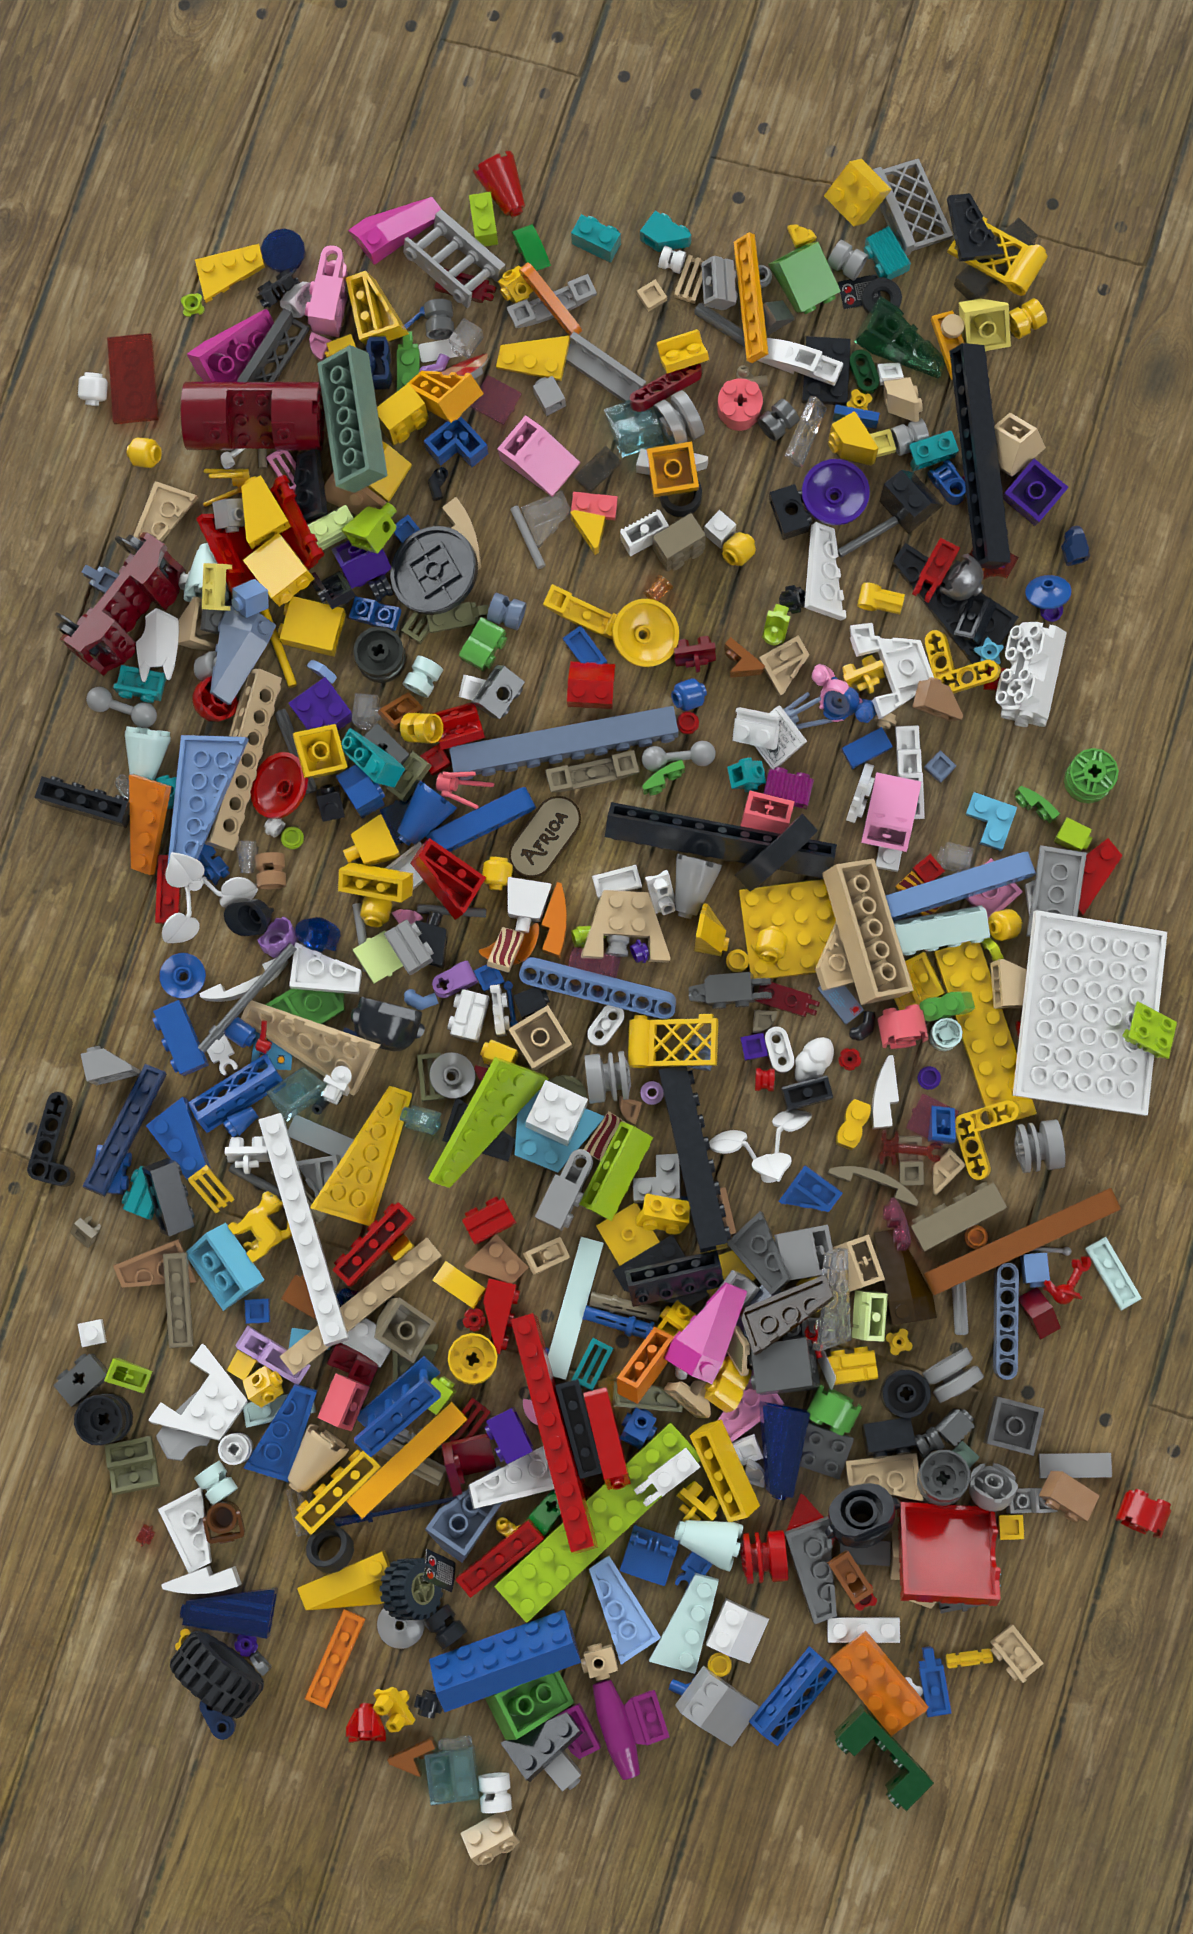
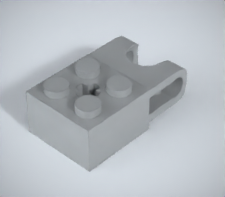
M577 1149L572 1152L561 1175L555 1174L535 1215L536 1219L560 1231L564 1227L569 1228L574 1217L571 1212L574 1206L579 1207L583 1197L582 1188L593 1167V1160L589 1152L583 1149ZM579 1158H584L587 1161L586 1165L582 1168L575 1165L576 1160Z

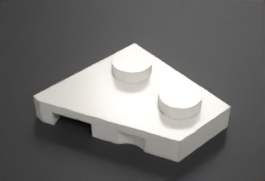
M491 985L490 991L492 993L497 1037L507 1036L506 1030L510 1028L509 1016H504V1007H508L507 995L502 993L500 985Z

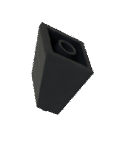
M900 470L884 483L879 501L892 516L897 518L899 524L908 534L943 506L914 472Z

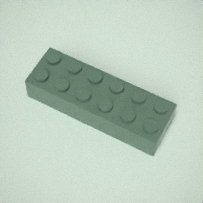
M349 345L317 363L335 484L336 487L356 493L388 475L369 354Z

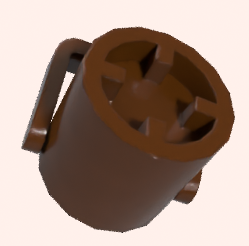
M222 1501L213 1505L208 1510L207 1516L203 1517L206 1539L210 1544L233 1542L235 1539L244 1536L245 1527L241 1510L231 1501ZM239 1525L240 1532H230ZM210 1529L219 1535L211 1537Z

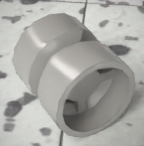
M841 239L834 247L827 262L829 267L836 271L842 269L843 275L854 281L862 271L868 255L859 249L853 251L852 245Z
M922 418L918 422H909L907 427L902 424L891 428L896 452L899 456L911 452L909 448L911 443L929 438L928 429Z

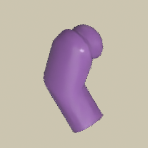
M440 353L435 364L422 366L419 372H442L445 370L450 358Z

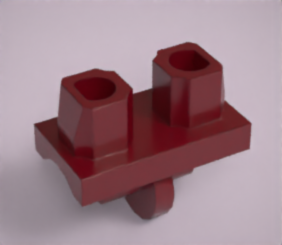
M709 636L699 637L697 639L698 645L689 646V642L686 639L679 640L677 647L674 648L676 667L685 665L686 668L695 667V672L699 673L700 666L716 661L715 642L712 643Z

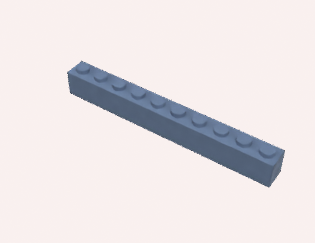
M674 706L464 744L451 747L449 750L453 772H475L476 775L491 776L499 770L512 772L518 770V767L526 765L527 768L538 767L542 762L549 761L550 764H556L569 757H572L573 760L582 759L585 757V754L604 755L608 753L607 750L625 751L634 745L647 747L656 741L669 743L678 737V727ZM473 776L455 778H460V780H469L472 779Z

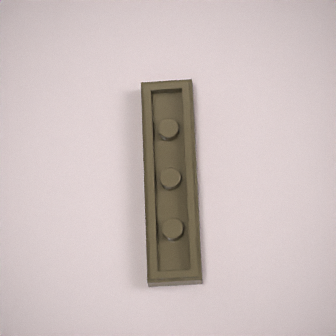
M187 1252L163 1254L169 1348L192 1347L194 1344Z

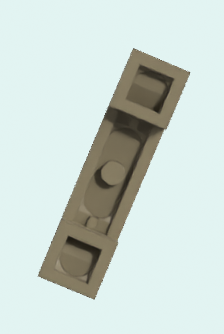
M634 750L614 754L606 759L570 767L565 765L547 769L545 772L550 792L553 793L612 782L637 774L639 769Z
M855 1166L835 1167L828 1170L827 1175L848 1183L851 1181L852 1176L856 1175L894 1189L896 1191L893 1199L907 1205L916 1207L919 1202L905 1186L881 1172Z

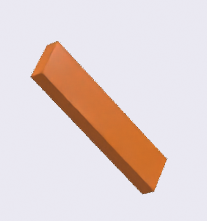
M347 1609L343 1610L305 1700L327 1709L364 1625L365 1617Z

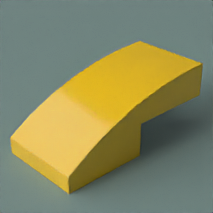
M445 1261L433 1279L435 1283L473 1309L486 1292V1288L447 1261Z

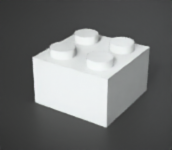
M545 1080L527 1117L525 1127L568 1146L586 1109L588 1099Z

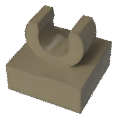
M88 1216L85 1220L79 1218L74 1223L70 1233L87 1248L94 1243L101 1228L100 1224L95 1228L88 1225L92 1220L91 1216Z

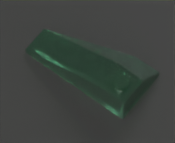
M880 296L862 323L854 342L874 355L900 363L903 366L938 379L945 366L943 355L929 340H924L918 334V328L914 324L910 325L903 317L904 313L900 308Z

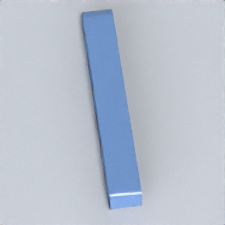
M1022 852L886 895V900L892 920L896 921L1034 876L1036 872L1029 853Z
M534 957L523 961L519 972V977L523 983L661 1019H668L675 1012L676 998L672 993ZM532 968L536 971V973L529 974L526 972L525 969ZM548 974H556L558 979L552 980L548 977ZM576 979L579 980L581 984L578 986L573 985L570 981ZM600 985L603 990L596 991L593 989V986ZM623 991L626 995L619 997L615 992ZM646 997L648 1001L643 1003L640 1002L637 998ZM663 1002H667L671 1005V1007L663 1008L660 1006V1004Z

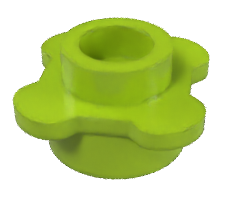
M188 294L181 298V303L184 306L183 314L186 317H191L192 314L201 315L204 313L205 308L202 306V296L200 294Z

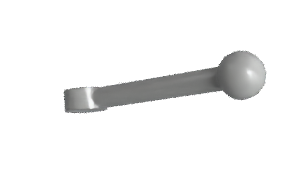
M1038 1247L1032 1250L1063 1253L1065 1256H1069L1072 1252L1069 1247H1064L1063 1249Z

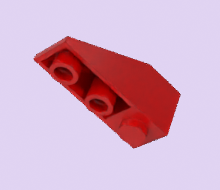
M489 1278L483 1302L496 1352L501 1354L502 1350L506 1351L509 1337L505 1335L507 1327L512 1328L511 1319H514L515 1314L511 1313L513 1304L518 1303L520 1291L516 1290L517 1285Z

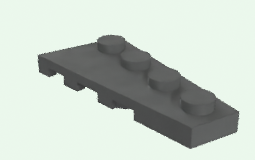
M828 1516L784 1532L814 1624L837 1616L833 1571L827 1563L832 1560V1539H828L825 1534L826 1528L830 1526Z

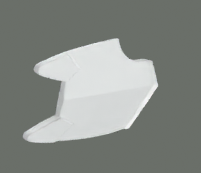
M155 608L145 616L146 626L144 633L136 641L139 672L143 682L147 680L150 667H163L166 679L170 680L177 655L179 638L178 618Z

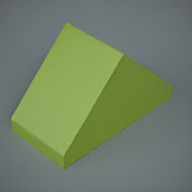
M113 1358L104 1381L144 1393L153 1371L121 1358Z

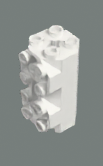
M1023 622L1011 629L1005 657L1012 665L1010 669H1005L1001 673L995 696L997 703L1002 706V718L1014 720V724L1020 727H1028V724L1040 727L1046 726L1067 632L1054 625H1050L1049 629L1044 628L1043 623Z

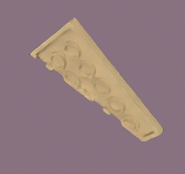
M253 1000L246 1006L241 1017L243 1021L255 1028L260 1034L261 1021H267V1039L324 1077L326 1075L331 1077L332 1071L338 1066L347 1067L352 1074L351 1081L347 1085L350 1089L349 1093L353 1096L358 1092L380 1047V1044Z

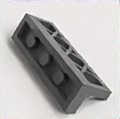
M284 308L237 382H257L262 380L267 382V379H270L268 382H276L308 333L309 327L294 319L292 312ZM292 325L301 329L298 336L288 337L287 332ZM288 344V352L285 355L277 356V347ZM276 362L277 369L275 372L265 375L264 368L266 364Z

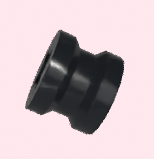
M385 575L380 576L376 581L371 580L368 582L377 602L382 601L385 596L394 595Z

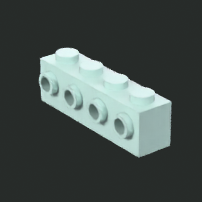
M982 905L893 921L903 955H912L917 950L923 949L925 951H935L940 946L945 945L957 947L962 942L967 941L980 943L984 941V938H990L987 911Z

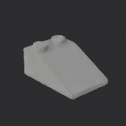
M705 1666L701 1668L675 1705L682 1715L731 1747L750 1723L749 1720L760 1708V1706Z

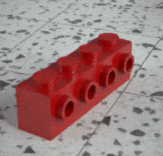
M400 1202L390 1204L383 1212L385 1216L380 1221L375 1220L367 1228L369 1232L363 1238L358 1237L350 1246L352 1250L347 1255L343 1253L334 1262L336 1266L332 1270L348 1286L352 1287L417 1220Z

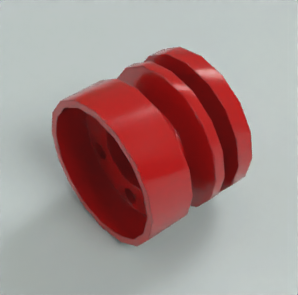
M767 1531V1538L764 1543L761 1542L759 1533L754 1532L755 1543L750 1544L749 1533H743L740 1552L742 1571L746 1577L747 1584H753V1573L757 1572L759 1583L764 1581V1572H769L772 1582L788 1581L784 1531Z

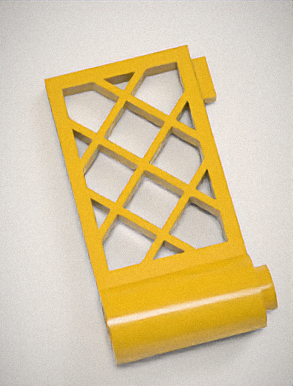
M983 217L982 219L988 230L991 229L993 234L999 237L1000 244L997 245L1002 248L1005 258L994 261L991 258L986 263H980L977 260L963 262L1005 284L1014 294L1024 296L1048 258L1046 250L1037 244L1028 246L988 224V219ZM954 239L947 253L958 258ZM1015 246L1021 250L1018 255L1008 257L1006 247ZM1006 263L1008 268L1006 275L1003 276L996 272L995 265Z
M699 1014V1019L648 1020V1016L635 1015L634 1019L629 1020V1067L717 1065L718 1019L714 1018L713 1014ZM704 1024H711V1033L704 1039L698 1030ZM665 1025L670 1031L661 1040L657 1036V1026ZM682 1025H687L692 1031L682 1039L676 1031ZM696 1034L703 1042L693 1051L687 1042ZM672 1035L680 1041L673 1051L665 1045ZM705 1045L711 1050L710 1060H702L697 1055ZM685 1046L691 1054L684 1061H680L675 1054ZM663 1047L669 1055L663 1061H656V1052Z

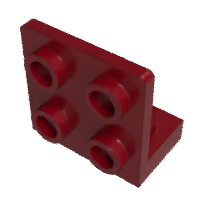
M488 1434L442 1443L444 1463L453 1496L462 1494L461 1484H465L464 1475L496 1468Z

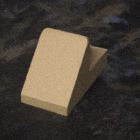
M561 1237L523 1253L533 1275L539 1274L571 1258Z
M681 1381L667 1383L664 1391L696 1418L710 1417V1403L704 1398L706 1392L705 1381H693L690 1387Z

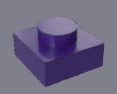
M763 1033L740 1037L745 1061L768 1056Z

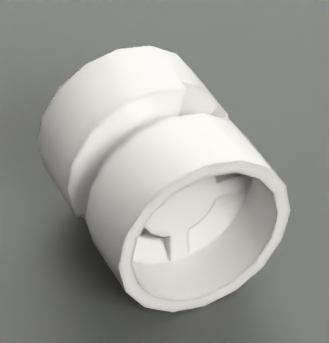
M229 1434L220 1441L218 1453L223 1462L229 1465H237L246 1462L250 1458L254 1445L246 1434Z
M488 1773L478 1776L479 1791L483 1793V1796L480 1797L481 1812L499 1813L511 1810V1794L507 1793V1790L510 1788L509 1773Z

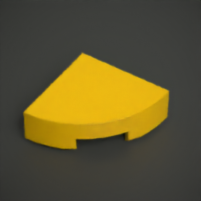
M796 224L787 226L795 248L816 241V236L812 230Z

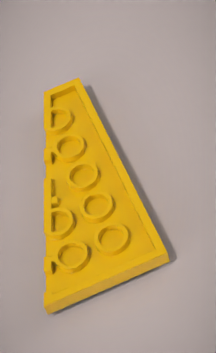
M392 1086L388 1087L310 1206L311 1209L367 1226L374 1222L413 1093Z

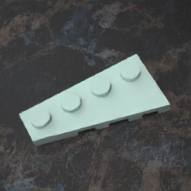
M695 1573L659 1643L649 1658V1662L696 1673L719 1579Z

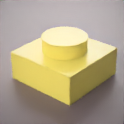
M890 429L870 434L878 446L876 457L896 452Z

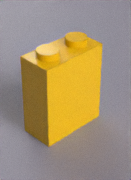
M279 532L243 560L259 583L268 589V595L279 607L289 602L292 596L308 587L310 582L315 579Z
M292 596L290 602H287L284 607V615L286 616L284 624L281 623L278 629V636L282 644L335 657L346 617L344 608L336 607L331 609L328 604Z

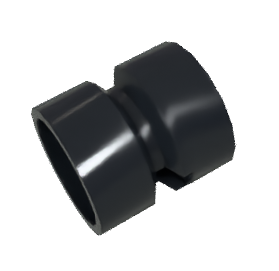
M448 1603L423 1622L430 1633L436 1634L435 1640L442 1650L468 1631L460 1620H455L456 1613Z

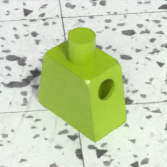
M388 502L381 509L368 506L342 529V532L352 546L378 554L396 530V525L391 517L397 510Z

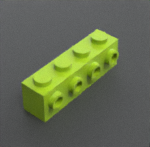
M621 1121L579 1205L612 1221L624 1195L629 1189L635 1173L639 1169L645 1153L650 1147L653 1137L635 1126Z

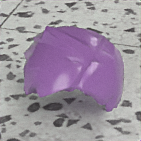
M276 918L274 922L269 924L265 934L258 939V943L264 953L277 958L289 943L295 946L297 933L287 918Z

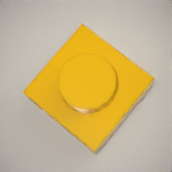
M1022 1514L998 1515L1000 1540L1024 1539Z

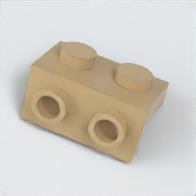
M1013 1624L1009 1625L990 1641L993 1646L991 1652L999 1662L1003 1659L1009 1667L1006 1671L1014 1681L1019 1679L1024 1683L1031 1673L1044 1664Z
M505 1812L496 1813L460 1833L470 1858L478 1866L490 1863L495 1856L501 1853L512 1851L515 1845L520 1843Z

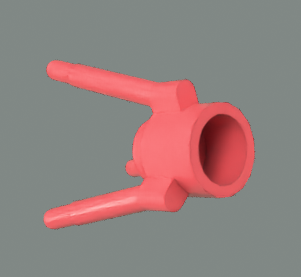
M475 772L439 773L437 777L436 789L437 791H442L441 796L449 797L469 807L478 809V805L452 794V792L457 791L458 784L494 787V783L455 778L475 776Z

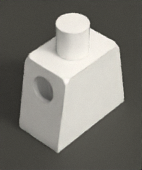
M508 877V916L517 919L515 931L529 933L531 921L541 922L552 892V884Z

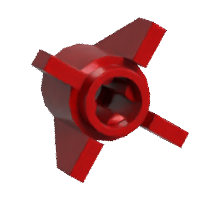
M363 1703L359 1704V1708L354 1709V1713L346 1726V1737H349L350 1743L372 1740L386 1742V1731L379 1714L373 1708L374 1704Z

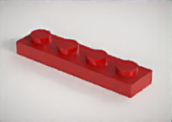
M528 1519L459 1574L455 1580L471 1598L543 1541L544 1536L532 1521Z

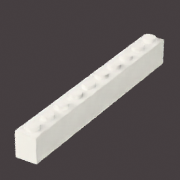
M281 1113L259 1119L324 1345L329 1347L347 1341L349 1337L284 1117Z

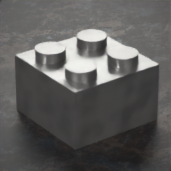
M994 1396L983 1443L1034 1456L1044 1408Z

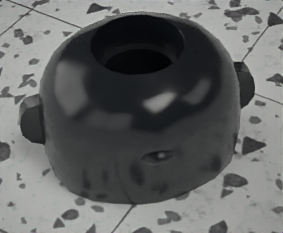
M360 997L357 1008H354L351 1012V1020L354 1023L357 1037L380 1044V1049L394 1052L405 1050L425 1032V1027L421 1024V1011Z
M867 1483L851 1486L842 1491L832 1501L828 1510L830 1526L826 1528L825 1534L828 1539L835 1537L843 1546L856 1549L872 1547L889 1533L895 1521V1510L899 1509L901 1504L897 1498H892L889 1492L881 1485ZM858 1514H866L871 1519L860 1523L853 1520L852 1517Z

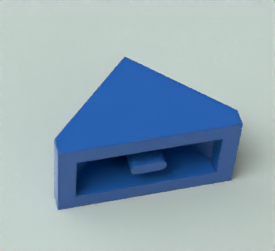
M932 1106L928 1142L955 1143V1108Z

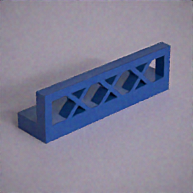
M264 1054L191 1100L188 1104L197 1122L208 1133L227 1120L226 1117L248 1108L284 1085L285 1082L275 1069L269 1056ZM267 1063V1069H265L262 1072H257L260 1066ZM247 1077L245 1083L237 1085L241 1078ZM222 1090H228L226 1095L217 1097ZM203 1102H208L207 1106L198 1112L196 1107Z
M809 1646L749 1720L750 1724L761 1735L778 1746L838 1672L837 1669ZM824 1667L828 1668L825 1674L818 1678V1674ZM811 1688L809 1694L803 1697L805 1690ZM796 1706V1710L791 1715H788L789 1710ZM777 1726H780V1730L775 1736H772V1731Z

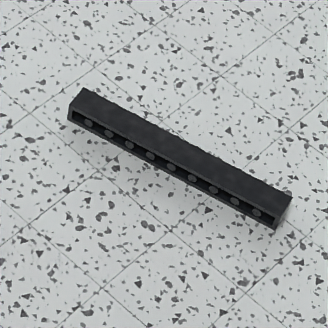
M961 343L950 350V360L974 559L980 564L981 568L998 569L1011 563L989 386L990 380L987 369V356L985 345Z
M614 802L610 804L605 837L614 840L628 841L639 845H649L660 849H670L682 853L697 854L704 857H713L745 864L751 859L753 860L780 835L779 833ZM810 839L778 870L823 878L822 873L833 867L837 844Z

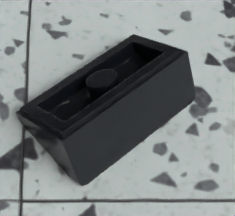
M972 595L965 606L954 635L974 644H980L996 608L995 602L990 597Z

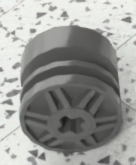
M938 1450L931 1453L924 1459L917 1474V1486L920 1494L928 1502L937 1506H947L957 1502L963 1496L970 1483V1469L967 1462L959 1454L951 1450ZM940 1474L943 1475V1478H948L945 1485H942L941 1481H937Z

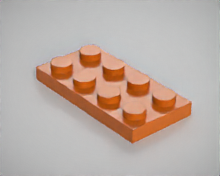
M864 1631L830 1657L829 1661L891 1736L927 1711L928 1705L867 1631Z

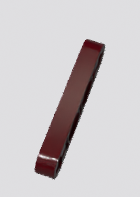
M698 363L666 373L636 390L630 395L631 409L636 412L648 410L656 403L697 382L702 378L701 364Z

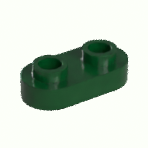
M866 350L854 351L850 356L849 366L857 388L864 394H872L879 386V376L872 356ZM862 361L864 365L859 366L856 362ZM869 381L872 385L866 386L864 382Z

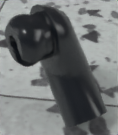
M444 467L436 469L428 479V486L433 501L443 499L441 486L448 477V470Z

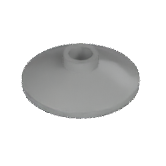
M452 1052L445 1053L433 1062L429 1073L430 1082L434 1090L441 1096L450 1099L460 1098L472 1089L475 1082V1070L472 1063L465 1056ZM448 1073L454 1075L453 1081L447 1079Z
M383 1608L378 1616L377 1629L381 1639L387 1645L393 1648L404 1649L414 1645L421 1638L425 1624L423 1623L424 1619L397 1620L395 1617H391L389 1611H385ZM397 1621H402L404 1623L403 1629H397Z

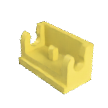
M203 563L202 609L230 611L231 606H225L226 569H232V565Z

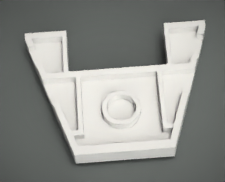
M853 634L850 637L856 657L878 652L880 660L884 665L883 668L892 693L875 697L872 700L878 719H882L915 697L919 681L934 677L921 640L903 638L884 639L880 638V636L863 637L861 634Z
M201 1344L191 1358L190 1363L209 1375L182 1415L160 1403L149 1418V1422L221 1441L248 1401L207 1347Z

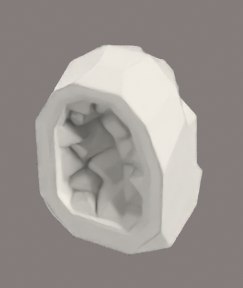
M301 282L294 285L291 290L285 293L280 301V306L291 311L293 317L301 318L305 315L307 302L311 301V283Z

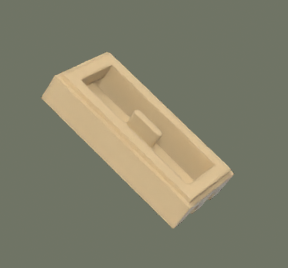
M688 255L674 293L675 298L695 304L703 283L702 270L692 297L688 295L698 267H702L701 264L704 262L701 258H693L692 255ZM692 263L694 264V267L692 269L684 294H680L686 276L688 274L690 265Z

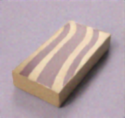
M502 927L487 961V966L509 972L524 939V933Z
M608 1111L583 1150H586L591 1156L601 1162L620 1122H626Z

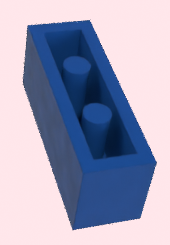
M177 1000L154 1010L153 1012L156 1017L153 1018L156 1029L158 1031L161 1030L164 1038L161 1040L167 1052L170 1051L173 1059L170 1062L175 1073L179 1072L182 1076H186L209 1066L204 1052L198 1048L200 1042L184 1004Z

